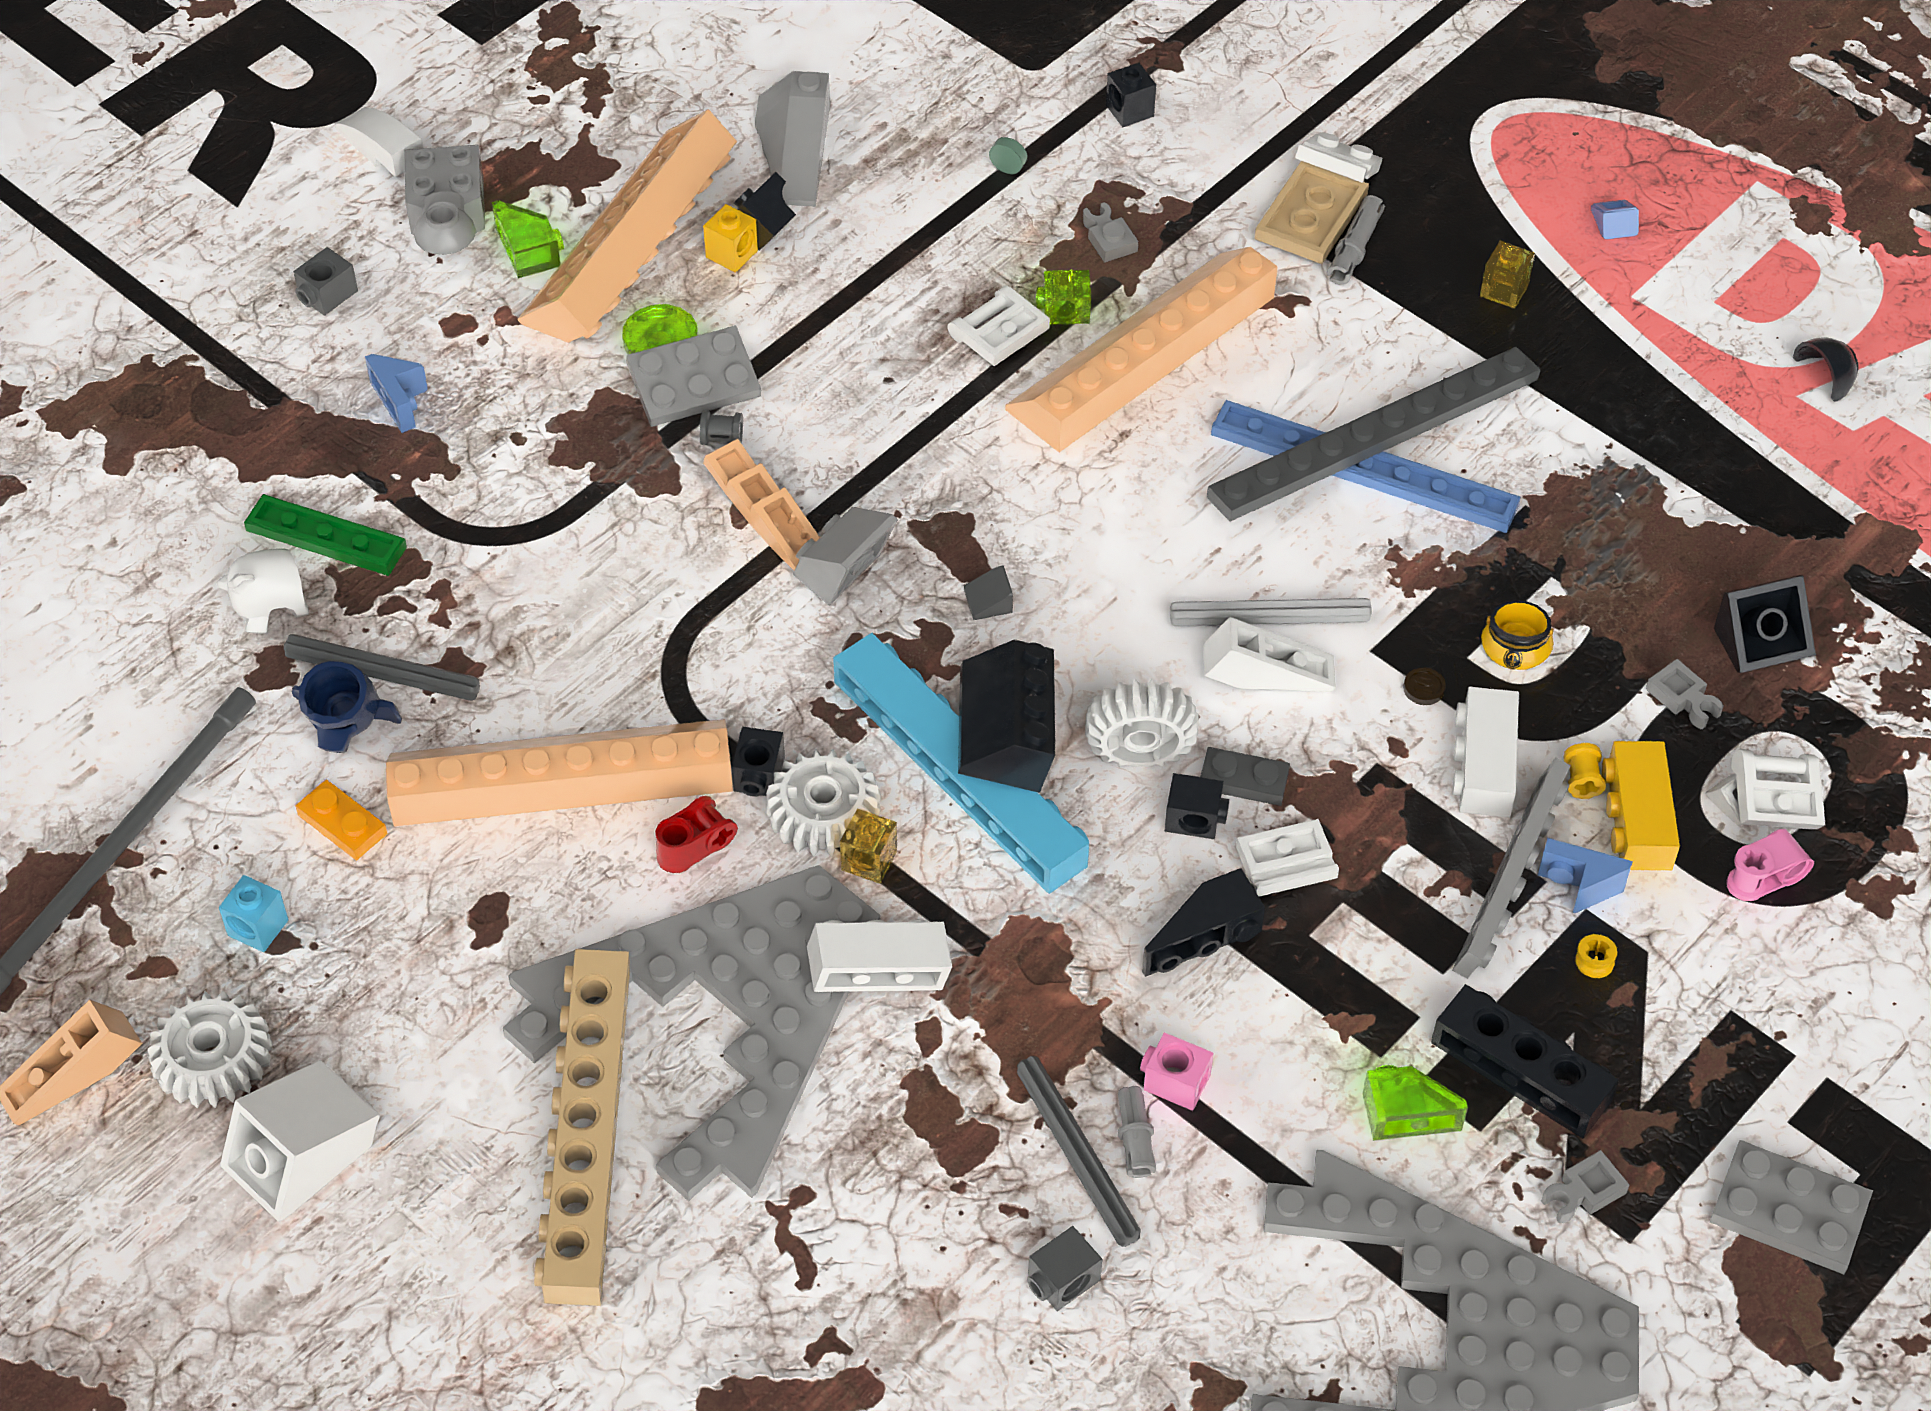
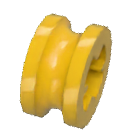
M1592 934L1585 936L1577 948L1576 965L1586 976L1591 978L1605 977L1612 972L1615 966L1617 947L1612 940L1603 935ZM1589 951H1595V955L1598 952L1603 953L1604 960H1598V956H1595V959L1588 956Z

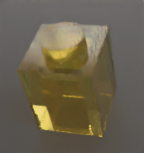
M1500 240L1486 263L1480 296L1515 309L1529 285L1535 253Z

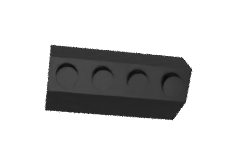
M1014 639L962 661L960 666L958 774L1040 793L1056 755L1054 649L1044 647L1038 643H1027Z

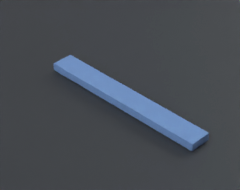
M1229 400L1224 402L1211 430L1212 436L1272 456L1326 433ZM1387 452L1376 454L1332 475L1507 533L1521 499L1520 496Z

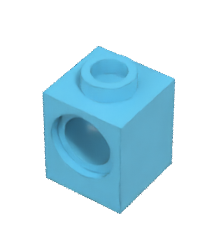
M246 875L241 877L219 906L227 935L261 952L266 951L288 921L281 892Z

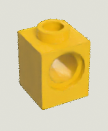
M727 204L703 225L706 258L735 273L758 251L756 219Z

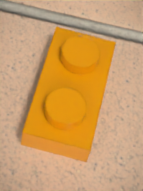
M327 779L295 805L299 817L356 861L388 834L386 825Z

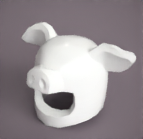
M276 548L247 553L237 558L229 567L228 574L217 581V587L228 591L232 608L239 616L246 619V632L255 634L267 633L269 614L274 609L286 607L296 618L309 615L299 571L288 549Z

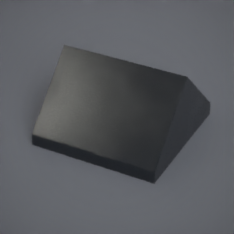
M1803 575L1724 592L1714 630L1737 672L1743 673L1816 655Z

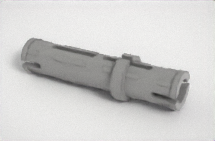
M1368 195L1364 197L1345 238L1341 239L1335 248V258L1327 270V276H1330L1329 279L1335 284L1344 285L1348 283L1355 266L1360 264L1365 256V246L1385 208L1384 204L1380 205L1382 200L1376 196Z

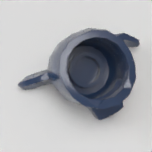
M327 661L315 665L304 675L300 686L295 685L292 687V695L299 700L302 713L317 729L318 747L325 751L334 753L347 752L351 738L366 730L373 719L387 720L396 724L402 722L397 706L393 702L380 699L372 681L358 667L352 664Z

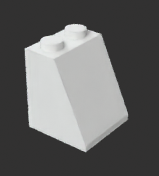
M319 1060L235 1100L220 1166L280 1222L291 1215L371 1148L380 1114L370 1103L365 1101L347 1085L338 1074L334 1073L324 1062Z

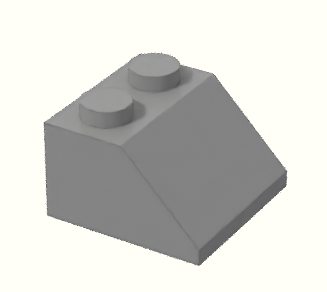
M851 507L842 517L835 514L823 527L821 532L824 535L816 542L812 538L809 539L798 551L796 557L799 559L793 575L830 606L880 556L898 519L893 514Z

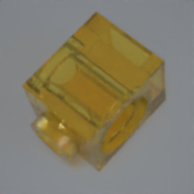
M857 808L840 840L841 870L881 884L897 853V822Z

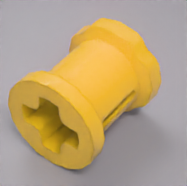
M1579 743L1568 747L1563 755L1564 762L1571 765L1569 768L1568 792L1573 797L1579 799H1590L1601 795L1605 791L1606 781L1600 775L1599 763L1602 759L1600 748L1591 743Z

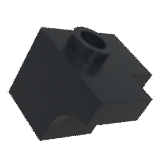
M777 172L755 192L748 188L734 202L738 207L737 210L756 219L759 251L796 215L783 199L782 190L786 181Z

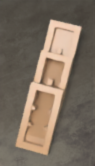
M738 439L706 455L703 464L724 493L771 549L795 571L799 559L796 557L798 551L809 539L812 538L816 542L820 539V536L785 487L779 489L763 464L756 465Z

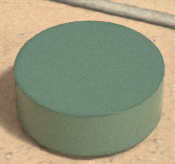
M1001 137L996 140L990 149L989 158L998 170L1007 174H1016L1026 163L1027 153L1018 141L1008 137Z

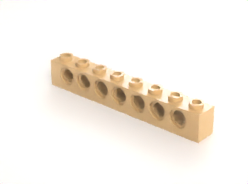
M575 949L574 965L565 966L564 992L571 993L570 1006H561L560 1032L567 1033L566 1046H558L556 1053V1073H563L562 1087H553L552 1115H559L558 1128L549 1129L547 1145L548 1157H555L553 1171H545L543 1183V1199H550L549 1214H541L539 1223V1242L546 1243L545 1258H536L534 1285L542 1286L544 1303L601 1306L630 981L629 952ZM590 997H601L604 999L598 1004L585 1002ZM587 1037H597L601 1039L598 1043L593 1045H587L581 1042L583 1039ZM585 1077L597 1080V1082L590 1086H582L577 1083ZM582 1118L593 1121L590 1126L585 1128L573 1125L575 1121ZM577 1160L590 1163L583 1170H573L568 1167ZM571 1203H581L586 1206L579 1213H569L564 1210ZM567 1246H577L582 1249L581 1253L574 1257H565L560 1254V1251Z

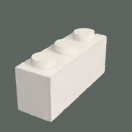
M1468 687L1465 703L1458 702L1455 727L1463 728L1462 736H1456L1454 761H1461V770H1455L1452 794L1460 796V813L1508 818L1511 816L1516 795L1518 691Z
M917 919L910 922L871 920L862 923H843L839 920H829L824 923H815L807 945L814 992L942 990L952 969L944 922H928Z

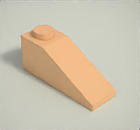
M89 999L0 1085V1102L13 1124L21 1125L110 1075L143 1043L122 1011Z

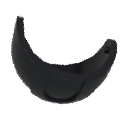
M1827 337L1814 338L1800 343L1795 348L1793 359L1798 362L1809 358H1824L1831 371L1833 381L1831 399L1836 402L1845 397L1852 388L1858 374L1859 367L1855 352L1846 343Z

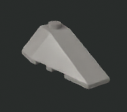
M793 71L759 95L755 127L762 142V150L769 165L770 176L777 172L786 181L783 186L782 195L787 205L816 207L830 111L829 73Z

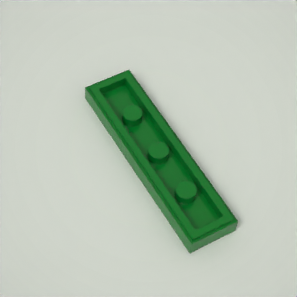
M265 494L261 496L244 521L247 532L386 576L391 574L407 548L405 538Z

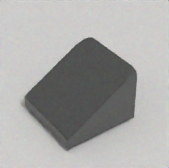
M1004 565L998 566L964 585V592L973 620L1013 613V593Z

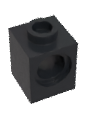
M1140 63L1107 74L1106 106L1122 127L1154 117L1156 83Z
M742 726L731 767L734 792L744 793L753 797L767 796L768 786L774 784V772L782 771L785 759L783 732Z
M1173 773L1164 832L1215 840L1217 824H1226L1230 799L1222 798L1224 781Z

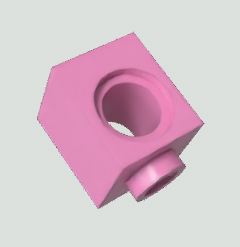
M1164 1032L1157 1047L1150 1045L1142 1059L1140 1070L1145 1072L1144 1091L1193 1111L1211 1076L1214 1053ZM1175 1067L1181 1069L1182 1071L1171 1072L1168 1071L1167 1068Z

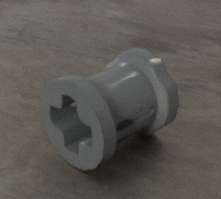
M710 410L702 411L700 421L701 445H708L709 442L731 443L736 439L742 444V413L726 416L712 415Z

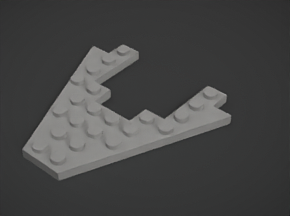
M820 865L579 948L585 950L629 952V984L633 981L662 1007L695 980L750 1027L723 1051L724 1060L746 1078L749 1083L656 1164L657 1174L688 1201L721 1172L751 1198L757 1194L850 992H814L807 945L815 923H824L829 920H839L843 923H862L880 920L879 913ZM575 950L516 970L508 975L510 985L528 1000L531 1005L503 1027L504 1037L533 1063H536L567 1036V1033L560 1032V1013L562 1005L570 1006L571 993L564 992V973L566 965H574ZM590 997L585 1002L598 1004L604 999L601 997Z
M1316 1150L1313 1187L1268 1182L1264 1232L1403 1247L1401 1289L1448 1294L1445 1371L1399 1366L1396 1382L1395 1410L1253 1394L1251 1411H1603L1637 1400L1639 1395V1306L1324 1150Z

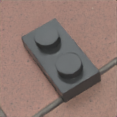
M1208 747L1200 777L1224 781L1222 792L1224 795L1281 806L1290 763Z

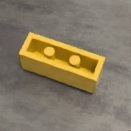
M1614 741L1609 758H1603L1602 777L1610 785V792H1608L1606 800L1608 818H1614L1615 827L1612 828L1611 832L1612 852L1619 853V858L1633 861L1630 870L1672 871L1680 844L1665 742Z

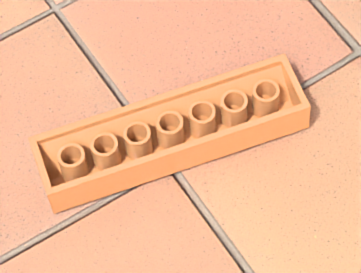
M709 109L665 132L517 320L522 325L568 343L582 336L587 339L602 326L601 317L612 311L620 303L621 298L619 294L623 289H627L636 282L640 276L638 269L657 255L659 250L656 246L659 242L667 239L676 230V220L687 214L694 207L695 202L693 198L696 194L702 193L713 182L711 178L713 172L721 169L731 158L728 153L737 141Z
M1252 247L1220 253L1005 405V410L1060 453L1271 301L1275 294L1278 266Z
M725 719L390 753L386 761L387 799L394 826L733 792Z

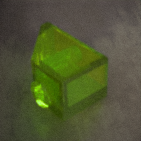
M499 200L492 202L496 231L518 278L554 269L561 265L559 251L564 250L562 236L558 228L552 229L546 215Z
M1384 1065L1375 1070H1369L1366 1073L1362 1094L1373 1141L1462 1131L1468 1109L1466 1100L1413 1066L1396 1067L1394 1065Z

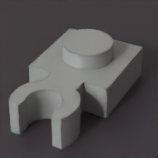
M1103 202L1100 204L1099 216L1091 214L1088 208L1083 209V224L1089 229L1088 239L1104 263L1138 252L1137 238L1122 217L1114 220L1111 219V208L1107 203Z
M1678 659L1648 679L1646 690L1675 715L1685 709L1689 713L1691 723L1700 729L1706 727L1709 718L1702 711H1708L1716 718L1720 717L1722 713V702L1712 695H1704L1707 683Z
M1600 1150L1565 1170L1562 1181L1565 1184L1556 1183L1547 1187L1541 1202L1544 1205L1553 1200L1564 1202L1566 1206L1558 1211L1556 1220L1558 1223H1565L1573 1218L1577 1207L1580 1205L1591 1215L1627 1194L1629 1184Z

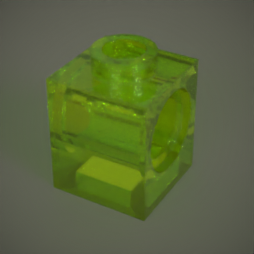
M1089 270L1044 271L1043 286H1036V307L1044 309V314L1050 318V324H1090L1091 288Z

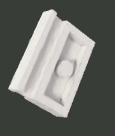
M1323 132L1304 141V144H1299L1295 157L1301 161L1361 183L1379 172L1383 159L1373 155V150L1366 146L1352 145L1351 147L1340 143V139L1337 136Z
M1319 819L1237 838L1236 849L1248 879L1252 882L1258 896L1338 878L1339 867L1334 863L1332 850Z

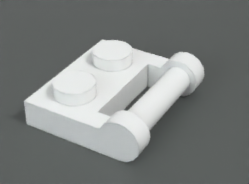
M1004 286L995 292V297L963 319L961 317L956 318L947 327L949 334L955 341L959 343L963 341L990 364L995 366L1047 331L1050 326V318L1011 287ZM1001 310H1005L993 319H991L990 321H988L987 323H985L984 325H982L981 327H979L978 329H975L976 327L990 319L992 316H994Z
M1736 749L1734 751L1731 767L1737 779L1740 824L1816 830L1825 826L1820 762L1816 755L1801 754L1798 758L1756 755L1751 750ZM1756 771L1797 774L1798 778L1801 779V783L1758 780L1756 778Z

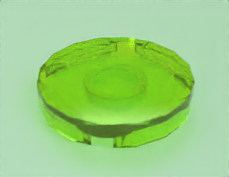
M669 304L650 305L637 310L628 317L623 326V348L627 355L684 340L698 336V327L692 315L680 307Z

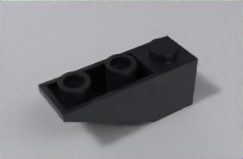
M1242 868L1205 881L1195 890L1144 948L1142 972L1145 977L1157 972H1169L1182 962L1198 956H1210L1223 946L1236 941L1246 942L1254 938L1259 932H1262L1265 906Z

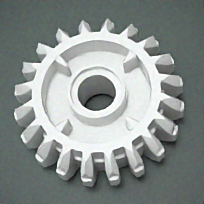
M1135 679L1133 684L1128 685L1118 682L1117 689L1104 688L1103 695L1093 697V704L1088 706L1085 735L1088 738V744L1092 747L1093 754L1101 755L1102 762L1115 761L1118 767L1123 765L1131 767L1159 765L1163 767L1166 761L1177 762L1180 760V755L1190 753L1191 746L1196 744L1198 736L1199 716L1196 712V706L1192 702V697L1184 695L1182 688L1176 687L1171 689L1169 682L1158 685L1154 683L1153 679L1147 683H1139Z
M815 749L811 758H806L799 753L796 758V764L785 761L782 772H774V784L768 786L766 793L768 801L766 812L774 833H780L783 844L794 842V848L797 853L805 847H809L813 857H815L819 850H827L828 854L832 857L835 848L841 847L848 853L851 848V841L863 844L865 833H873L875 820H878L881 812L879 803L881 801V793L876 785L873 772H866L863 761L853 764V758H851L850 753L842 758H837L834 749L831 750L828 756H821L817 749Z
M204 991L201 1000L195 1002L186 996V1006L180 1009L170 1005L169 1013L171 1018L158 1017V1031L150 1032L149 1041L151 1047L147 1048V1056L151 1064L152 1075L159 1082L161 1089L166 1094L173 1093L174 1098L180 1104L189 1098L191 1104L198 1108L204 1099H208L210 1105L216 1108L219 1098L225 1096L234 1103L235 1092L240 1089L250 1093L251 1084L249 1080L262 1081V1075L264 1074L262 1067L270 1066L271 1057L269 1051L272 1050V1040L270 1034H268L267 1022L260 1016L258 1009L253 1004L246 1005L245 1000L240 995L230 1001L228 994L222 991L216 999H211L210 994ZM216 1047V1048H214L213 1050L204 1051V1050H206L207 1048Z

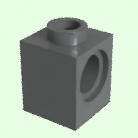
M328 247L293 271L297 286L295 292L298 299L306 307L312 306L324 316L358 292L353 265Z
M1071 1226L1029 1256L1027 1282L1039 1300L1045 1301L1047 1299L1054 1309L1059 1311L1101 1281L1103 1259L1078 1230Z

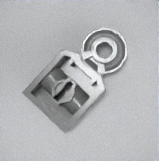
M479 145L405 150V203L411 234L414 235L416 244L422 250L439 255L456 253L468 247L474 240L475 234L485 229L484 177Z

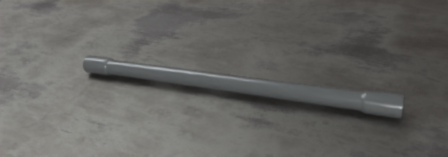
M237 687L215 711L209 723L0 958V996L11 984L13 977L224 736L229 731H232L254 707L256 700L247 690Z

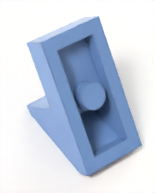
M376 354L365 356L370 383L401 433L415 428L413 411L418 408L414 396L424 393L428 389L423 365Z
M1547 838L1538 876L1549 878L1559 884L1578 886L1579 891L1573 913H1578L1623 893L1633 861Z

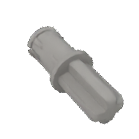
M1139 1086L1123 1087L1118 1092L1122 1127L1118 1129V1137L1123 1140L1125 1148L1126 1172L1128 1176L1134 1178L1147 1177L1152 1175L1151 1172H1156L1151 1144L1154 1127L1152 1124L1147 1123L1142 1089Z

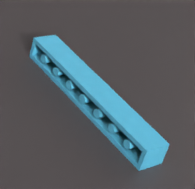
M870 633L833 657L834 683L1048 894L1088 867L1089 840L1086 834L1078 826H1072L1061 816L1058 807L1053 801L1044 799L1039 793L958 774L959 716L952 710L949 702L943 695L935 694L925 684L923 677L916 669H909L899 659L897 652L890 644H883L873 633Z

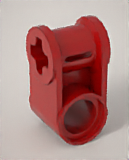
M701 796L686 808L658 824L655 830L657 863L660 868L667 872H684L713 852L725 848L737 834V824L733 820L725 819L715 808V801L710 796Z

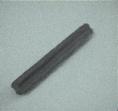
M290 634L284 644L285 656L288 658L317 665L327 661L344 662L358 667L368 677L469 701L475 700L480 690L479 679L474 676L300 635Z
M1030 1056L1027 1059L1021 1060L1017 1064L1018 1076L1117 1244L1121 1247H1126L1131 1243H1135L1140 1239L1141 1229L1040 1059L1036 1056Z

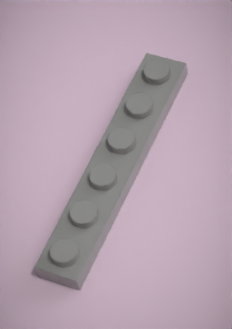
M1556 757L1538 780L1452 971L1466 979L1470 977L1478 966L1485 969L1491 961L1497 945L1491 943L1495 933L1500 935L1512 915V912L1506 909L1509 901L1515 902L1527 880L1521 877L1524 868L1529 870L1540 853L1541 847L1535 843L1539 836L1543 838L1549 831L1555 819V815L1550 813L1553 804L1556 806L1560 804L1569 788V783L1565 782L1564 779L1571 765Z

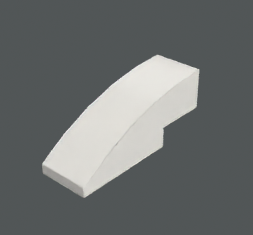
M364 107L334 123L335 129L376 168L384 165L395 177L405 172V150L423 148L422 138L395 117L374 108Z

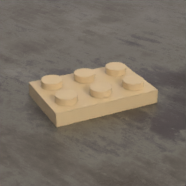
M1301 161L1256 227L1255 239L1323 264L1360 207L1362 200L1368 195L1369 184L1361 183Z

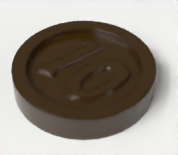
M1417 668L1406 675L1403 689L1407 698L1419 705H1432L1442 699L1446 684L1442 675L1430 668Z

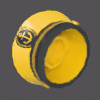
M1513 600L1502 603L1493 610L1491 616H1488L1487 625L1481 636L1482 645L1486 654L1498 665L1512 670H1526L1540 665L1550 656L1554 645V628H1551V619L1547 612L1538 605L1527 601Z

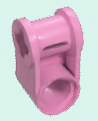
M1779 829L1763 839L1738 849L1734 858L1736 868L1730 872L1727 878V888L1733 896L1740 900H1758L1766 894L1802 880L1813 868L1814 861L1786 829Z

